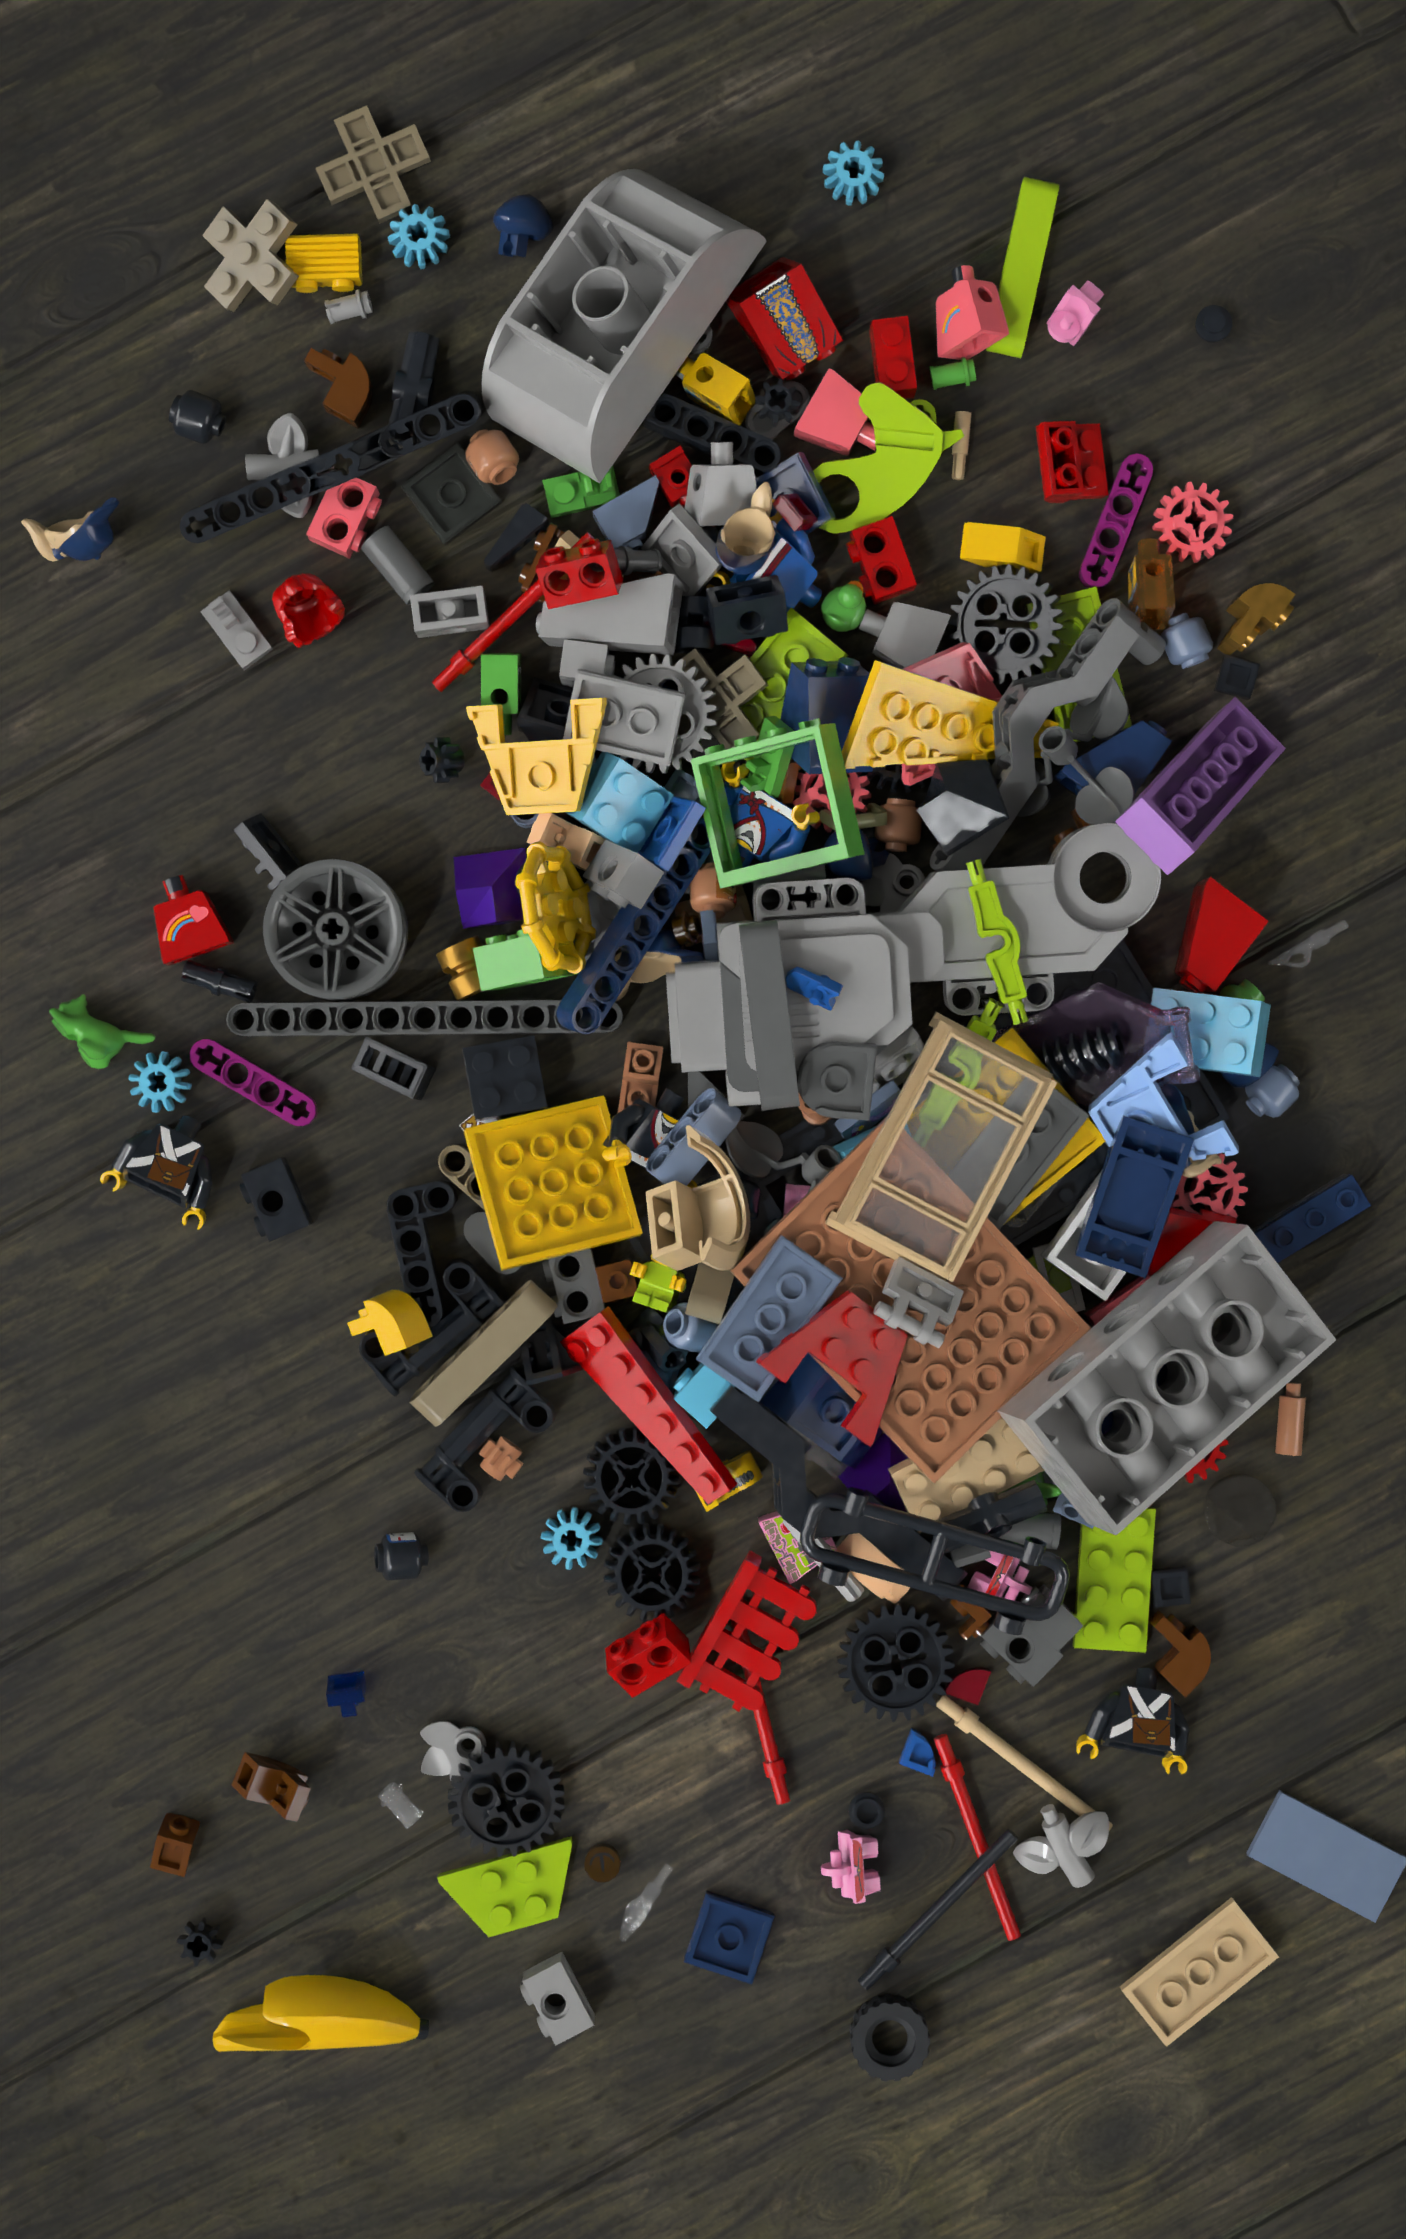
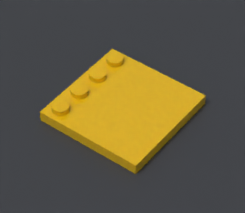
M604 1095L465 1128L464 1135L501 1271L637 1237L642 1234L624 1166L615 1168L613 1165L615 1159L607 1161L602 1156L603 1150L607 1148L603 1143L609 1136L611 1118Z

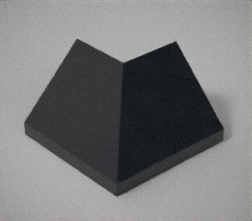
M534 677L517 719L519 732H523L530 742L563 740L573 688Z
M986 759L937 763L927 796L917 809L947 855L953 854L1009 819L991 765Z

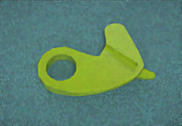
M879 382L868 385L859 397V405L863 413L873 424L876 452L856 458L823 462L813 470L819 483L825 477L833 474L848 476L855 482L859 490L860 500L858 506L852 514L845 518H834L819 528L833 534L848 532L882 520L903 506L925 483L938 462L942 451L964 437L962 429L943 432L927 414L885 384Z

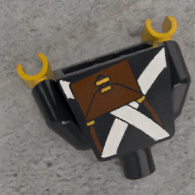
M182 1115L175 1130L163 1124H157L153 1130H144L125 1140L112 1163L113 1169L101 1175V1183H107L110 1176L113 1175L117 1179L113 1192L122 1189L126 1182L129 1181L185 1209L189 1203L191 1208L183 1215L182 1223L185 1226L188 1222V1215L195 1214L200 1220L197 1228L199 1230L206 1221V1214L203 1209L207 1206L213 1184L211 1163L207 1156L204 1155L205 1146L201 1142L194 1140L201 1124L189 1116Z
M1137 1668L1135 1686L1123 1684L1117 1691L1109 1692L1094 1709L1085 1729L1086 1734L1081 1735L1077 1740V1753H1080V1749L1084 1744H1090L1093 1746L1090 1759L1096 1758L1098 1755L1097 1740L1101 1739L1102 1746L1163 1757L1162 1765L1168 1774L1170 1773V1765L1174 1762H1179L1178 1770L1181 1774H1184L1187 1771V1764L1182 1756L1186 1754L1189 1725L1180 1706L1174 1703L1173 1694L1156 1690L1158 1671L1150 1668Z

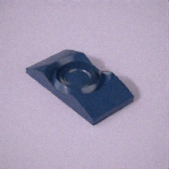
M1123 1115L1108 1149L1095 1194L1086 1212L1075 1255L1146 1278L1194 1138Z

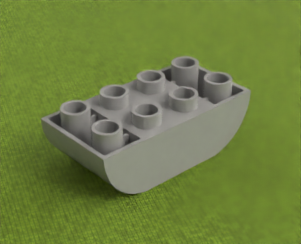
M627 169L604 179L583 199L496 327L486 353L482 371V396L489 416L505 428L596 482L601 483L767 242L766 239L757 231L642 170Z

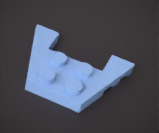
M1172 1032L1162 1038L1089 1105L1088 1113L1109 1147L1124 1115L1194 1138L1188 1156L1193 1161L1206 1159V1155L1225 1153V1156H1231L1239 1153V1146L1224 1120L1188 1135L1156 1082L1157 1079L1188 1066V1059Z

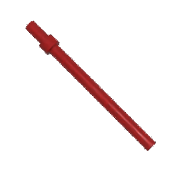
M587 532L571 548L578 547L580 543L594 539V537ZM560 570L553 571L559 579L565 574V572ZM539 579L464 651L460 649L450 658L451 663L432 681V684L440 692L447 688L460 674L465 675L475 666L474 661L543 596Z
M731 1620L733 1629L737 1623ZM745 1628L740 1637L751 1643L748 1629ZM742 1666L745 1680H747L752 1671ZM759 1678L755 1686L759 1687L763 1691L761 1681ZM764 1697L761 1708L753 1712L766 1760L763 1762L766 1778H770L776 1804L780 1805L790 1802L784 1777L787 1770L784 1758L779 1757Z
M941 1734L934 1738L943 1763L940 1768L945 1781L950 1782L976 1856L979 1858L989 1847L963 1779L965 1771L961 1760L956 1759L948 1735ZM994 1863L984 1873V1877L1006 1937L1011 1941L1019 1938L1021 1933Z

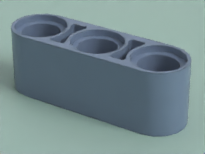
M713 1088L705 1090L653 1151L646 1163V1170L663 1184L676 1180L687 1186L709 1159L688 1146L686 1126L690 1125L701 1131L716 1145L720 1146L738 1124L741 1110L737 1106L729 1107L728 1099Z

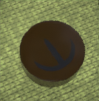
M600 1843L594 1845L585 1856L584 1867L587 1875L597 1882L612 1880L620 1870V1855L609 1844Z

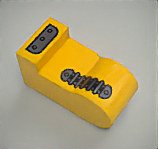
M750 1451L722 1462L738 1483L734 1488L710 1504H707L697 1493L706 1512L763 1478V1474Z

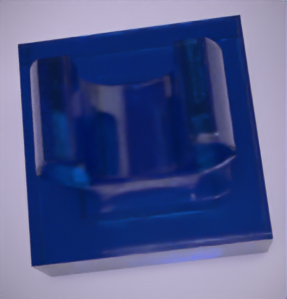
M364 1671L328 1676L326 1691L328 1707L340 1706L343 1718L357 1716L356 1706H358V1703L365 1702L366 1679Z

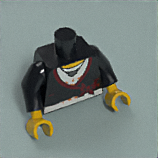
M666 1088L656 1107L639 1098L633 1104L614 1115L611 1119L609 1136L603 1143L607 1147L602 1152L603 1158L607 1161L615 1159L613 1164L615 1168L626 1166L632 1161L646 1169V1163L653 1151L679 1121V1119L675 1118V1115L685 1098ZM693 1180L687 1185L691 1189L698 1187Z

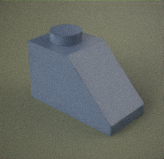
M656 475L592 511L593 518L604 538L612 541L614 549H618L620 546H629L632 550H638L643 546L641 540L647 536L660 489L659 480Z

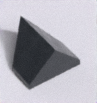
M552 1318L547 1319L520 1346L528 1385L564 1377L583 1370L578 1362L573 1361L569 1357L567 1350L560 1343L568 1335L553 1323Z

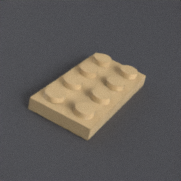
M1001 1417L935 1484L909 1458L888 1468V1471L908 1513L938 1520L967 1508L973 1499L989 1492H997L999 1494L1044 1471V1469Z
M1231 1897L1123 1983L1120 1989L1167 2047L1279 1958V1956Z

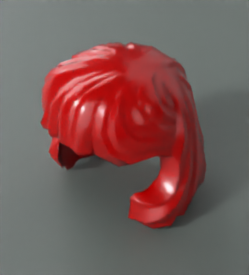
M301 573L299 575H292L279 585L273 593V604L283 624L285 637L288 642H293L298 648L311 644L313 640H319L327 636L345 617V607L340 597L313 574Z

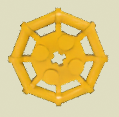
M534 842L527 848L526 862L522 872L516 876L515 882L516 887L520 889L524 923L521 925L524 934L528 933L542 956V965L547 970L564 969L572 974H577L584 969L586 965L585 956L591 941L596 939V929L592 927L588 892L591 890L589 884L584 883L571 861V853L566 847H550L543 842Z

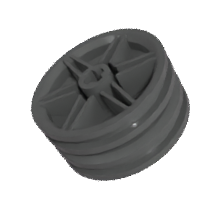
M327 859L315 861L293 871L273 892L266 907L263 922L265 947L272 964L279 974L298 990L327 1000H354L380 989L398 970L408 945L407 916L402 902L395 891L371 870L346 860ZM322 891L325 893L326 902L323 905H316L313 902L315 892ZM353 893H359L362 896V904L358 907L350 905L349 898ZM336 920L337 925L343 927V933L337 934V939L333 940L332 935L326 933L327 925L332 926V921ZM297 922H303L307 926V931L302 936H297L293 932V926ZM374 925L378 927L379 935L377 938L369 939L366 936V929L369 926ZM315 954L321 955L324 959L323 965L319 968H313L310 965V958ZM351 956L358 957L360 961L358 968L355 970L348 969L346 965L347 959Z

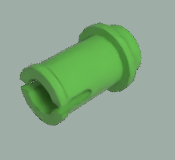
M961 357L960 362L934 367L930 366L934 390L963 383L967 387L970 386V382L976 381L973 359L966 360L965 357Z

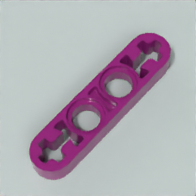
M1143 454L1129 455L1119 467L1080 566L1079 578L1087 588H1103L1109 583L1114 574L1153 474L1152 463ZM1135 463L1141 465L1140 471L1145 474V477L1139 476L1136 479L1132 488L1139 490V494L1130 488L1119 487V483H1122L1124 486L1128 484L1131 472L1126 468H1132ZM1117 496H1126L1131 500L1132 510L1130 513L1121 515L1113 509V500ZM1112 529L1118 534L1119 544L1116 547L1106 548L1100 543L1099 536L1103 530ZM1093 549L1103 556L1113 557L1112 562L1108 558L1104 560L1101 572L1105 574V577H1099L1097 581L1091 580V572L1087 571V567L1093 568L1099 558L1098 554H1092Z
M201 1039L192 1046L190 1060L198 1070L292 1125L306 1126L315 1120L318 1113L317 1104L309 1095L217 1041ZM212 1046L214 1048L212 1054L220 1060H224L225 1053L230 1056V1059L223 1065L220 1075L215 1073L220 1067L219 1065L209 1061L204 1065L201 1063L202 1056L198 1054L201 1048L208 1049ZM236 1063L243 1064L248 1070V1077L241 1084L233 1083L228 1074L230 1067ZM267 1081L274 1082L279 1088L278 1098L269 1103L261 1098L259 1091L263 1083ZM287 1090L293 1093L288 1100L295 1104H301L303 1100L308 1103L306 1105V1110L310 1112L308 1117L301 1116L296 1120L294 1118L295 1111L287 1105H284L283 1112L277 1109L285 1100Z

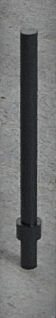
M1008 1828L890 1948L885 1946L875 1956L876 1962L858 1979L860 1985L864 1989L869 1990L886 1972L891 1973L901 1963L900 1958L1018 1840L1016 1834Z

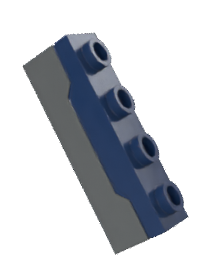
M1341 1174L1253 1228L1252 1231L1278 1263L1371 1205L1353 1175Z

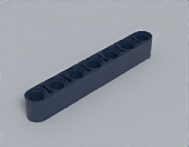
M701 817L696 824L698 827L697 838L693 839L692 831L678 854V868L674 871L672 865L669 871L661 869L664 871V874L642 909L630 904L625 909L620 908L586 961L584 969L579 972L557 1008V1019L562 1027L581 1034H590L595 1032L711 852L704 818ZM659 886L660 895L655 901L654 891ZM640 916L641 924L639 929L635 931L634 923ZM620 947L621 956L620 959L616 962L615 953L616 950ZM601 977L602 986L600 990L596 992L595 984L597 980ZM582 1008V1018L576 1023V1013Z

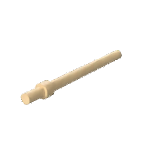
M946 1695L938 1696L935 1701L937 1707L954 1719V1725L964 1733H972L1079 1817L1095 1811L978 1721L979 1716L969 1708L963 1709ZM1109 1822V1831L1113 1826L1111 1822Z

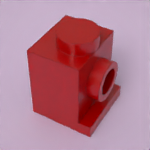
M680 445L649 464L651 475H656L658 478L659 488L672 508L679 503L683 508L685 507L690 468L692 467ZM676 472H680L685 476V480L680 484L674 483L671 479L672 475Z

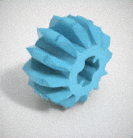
M859 140L855 141L853 150H850L845 142L841 143L840 153L830 151L828 154L830 163L823 166V173L829 176L824 181L825 188H835L832 196L834 200L839 199L843 194L846 195V205L848 206L852 205L855 196H857L861 204L867 202V193L876 196L879 191L876 183L883 182L884 173L879 171L883 164L882 158H872L875 150L872 146L868 147L864 152L860 151L861 142ZM850 168L857 169V178L849 177Z
M414 204L412 206L413 214L408 215L405 210L400 209L399 216L402 222H390V228L395 233L388 236L389 244L395 246L393 250L395 258L405 256V266L410 267L415 259H417L420 269H425V259L430 258L432 263L438 264L439 258L436 251L447 253L448 246L443 241L450 238V233L448 229L442 228L445 224V219L442 215L434 217V210L430 206L425 209L423 214H420L419 206ZM421 231L425 233L426 239L419 238L417 242L413 241L412 235L419 236Z
M162 1051L158 1061L153 1053H147L146 1060L148 1066L141 1061H136L134 1066L142 1073L140 1075H129L130 1081L139 1082V1086L132 1088L130 1093L131 1095L144 1094L138 1103L141 1107L147 1106L152 1100V1112H160L162 1102L167 1111H173L175 1108L172 1098L180 1103H184L186 1098L179 1090H190L192 1084L188 1082H181V1078L188 1076L190 1070L181 1069L177 1071L182 1059L175 1057L169 1063L168 1052ZM165 1074L164 1083L167 1085L166 1089L157 1088L156 1090L154 1087L157 1082L153 1079L154 1076H163Z
M572 1507L571 1518H567L563 1509L558 1510L557 1517L560 1523L552 1518H548L546 1525L553 1531H543L541 1534V1539L553 1541L544 1546V1553L548 1554L556 1550L557 1553L554 1555L552 1563L557 1565L562 1557L567 1558L565 1566L568 1570L572 1569L573 1559L577 1558L578 1564L582 1568L587 1565L584 1553L590 1558L595 1559L598 1556V1552L590 1545L598 1546L603 1541L602 1537L591 1535L600 1530V1524L593 1523L587 1526L592 1514L586 1512L580 1520L577 1518V1507ZM569 1530L576 1531V1537L582 1538V1541L580 1543L577 1540L575 1546H569L568 1540L562 1538V1535L567 1536Z

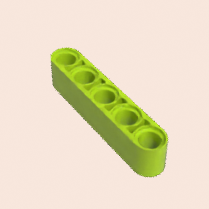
M1028 177L1023 178L998 289L1009 335L986 348V351L1016 358L1022 357L1058 196L1059 184Z

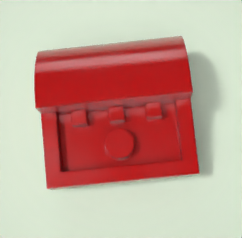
M1075 421L1042 422L1036 426L1043 493L1046 502L1064 503L1069 500L1098 499L1109 495L1100 423L1076 424Z

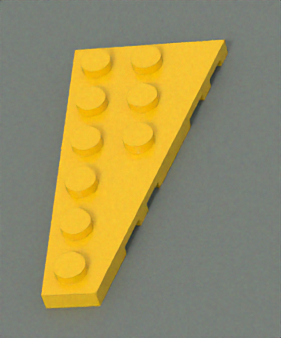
M875 660L842 749L845 769H855L858 766L885 767L892 764H905L908 766L957 762L961 760L995 759L992 711L998 702ZM1046 718L1033 738L1034 758H1042L1040 755L1042 750L1039 746V738L1043 731L1051 726H1058L1059 723Z

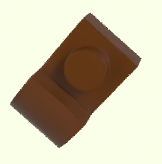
M311 348L304 360L308 369L333 382L322 403L326 412L358 429L371 406L373 397L372 383L364 365L352 353H349L345 363L342 365L340 364L342 359L333 352L323 349L320 353Z
M1158 1610L1148 1621L1173 1647L1154 1667L1186 1698L1204 1679L1209 1670L1211 1662L1210 1647L1204 1635L1195 1625L1183 1635L1182 1633L1187 1628L1172 1613L1166 1618Z
M244 1752L232 1782V1786L246 1800L269 1804L284 1819L298 1822L302 1810L308 1803L311 1789L306 1784L308 1776L300 1770L275 1759Z

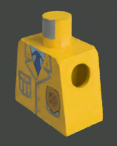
M701 353L696 361L687 357L675 374L683 380L684 389L692 401L706 411L739 426L746 418L749 410L755 405V395L749 379L706 353Z

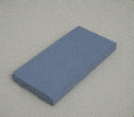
M780 1235L696 1357V1360L759 1402L775 1377L758 1365L756 1360L765 1352L769 1353L781 1344V1340L790 1333L794 1334L806 1325L810 1318L824 1307L843 1278Z
M1281 1790L1278 1791L1246 1852L1249 1857L1375 1923L1406 1866L1405 1855Z

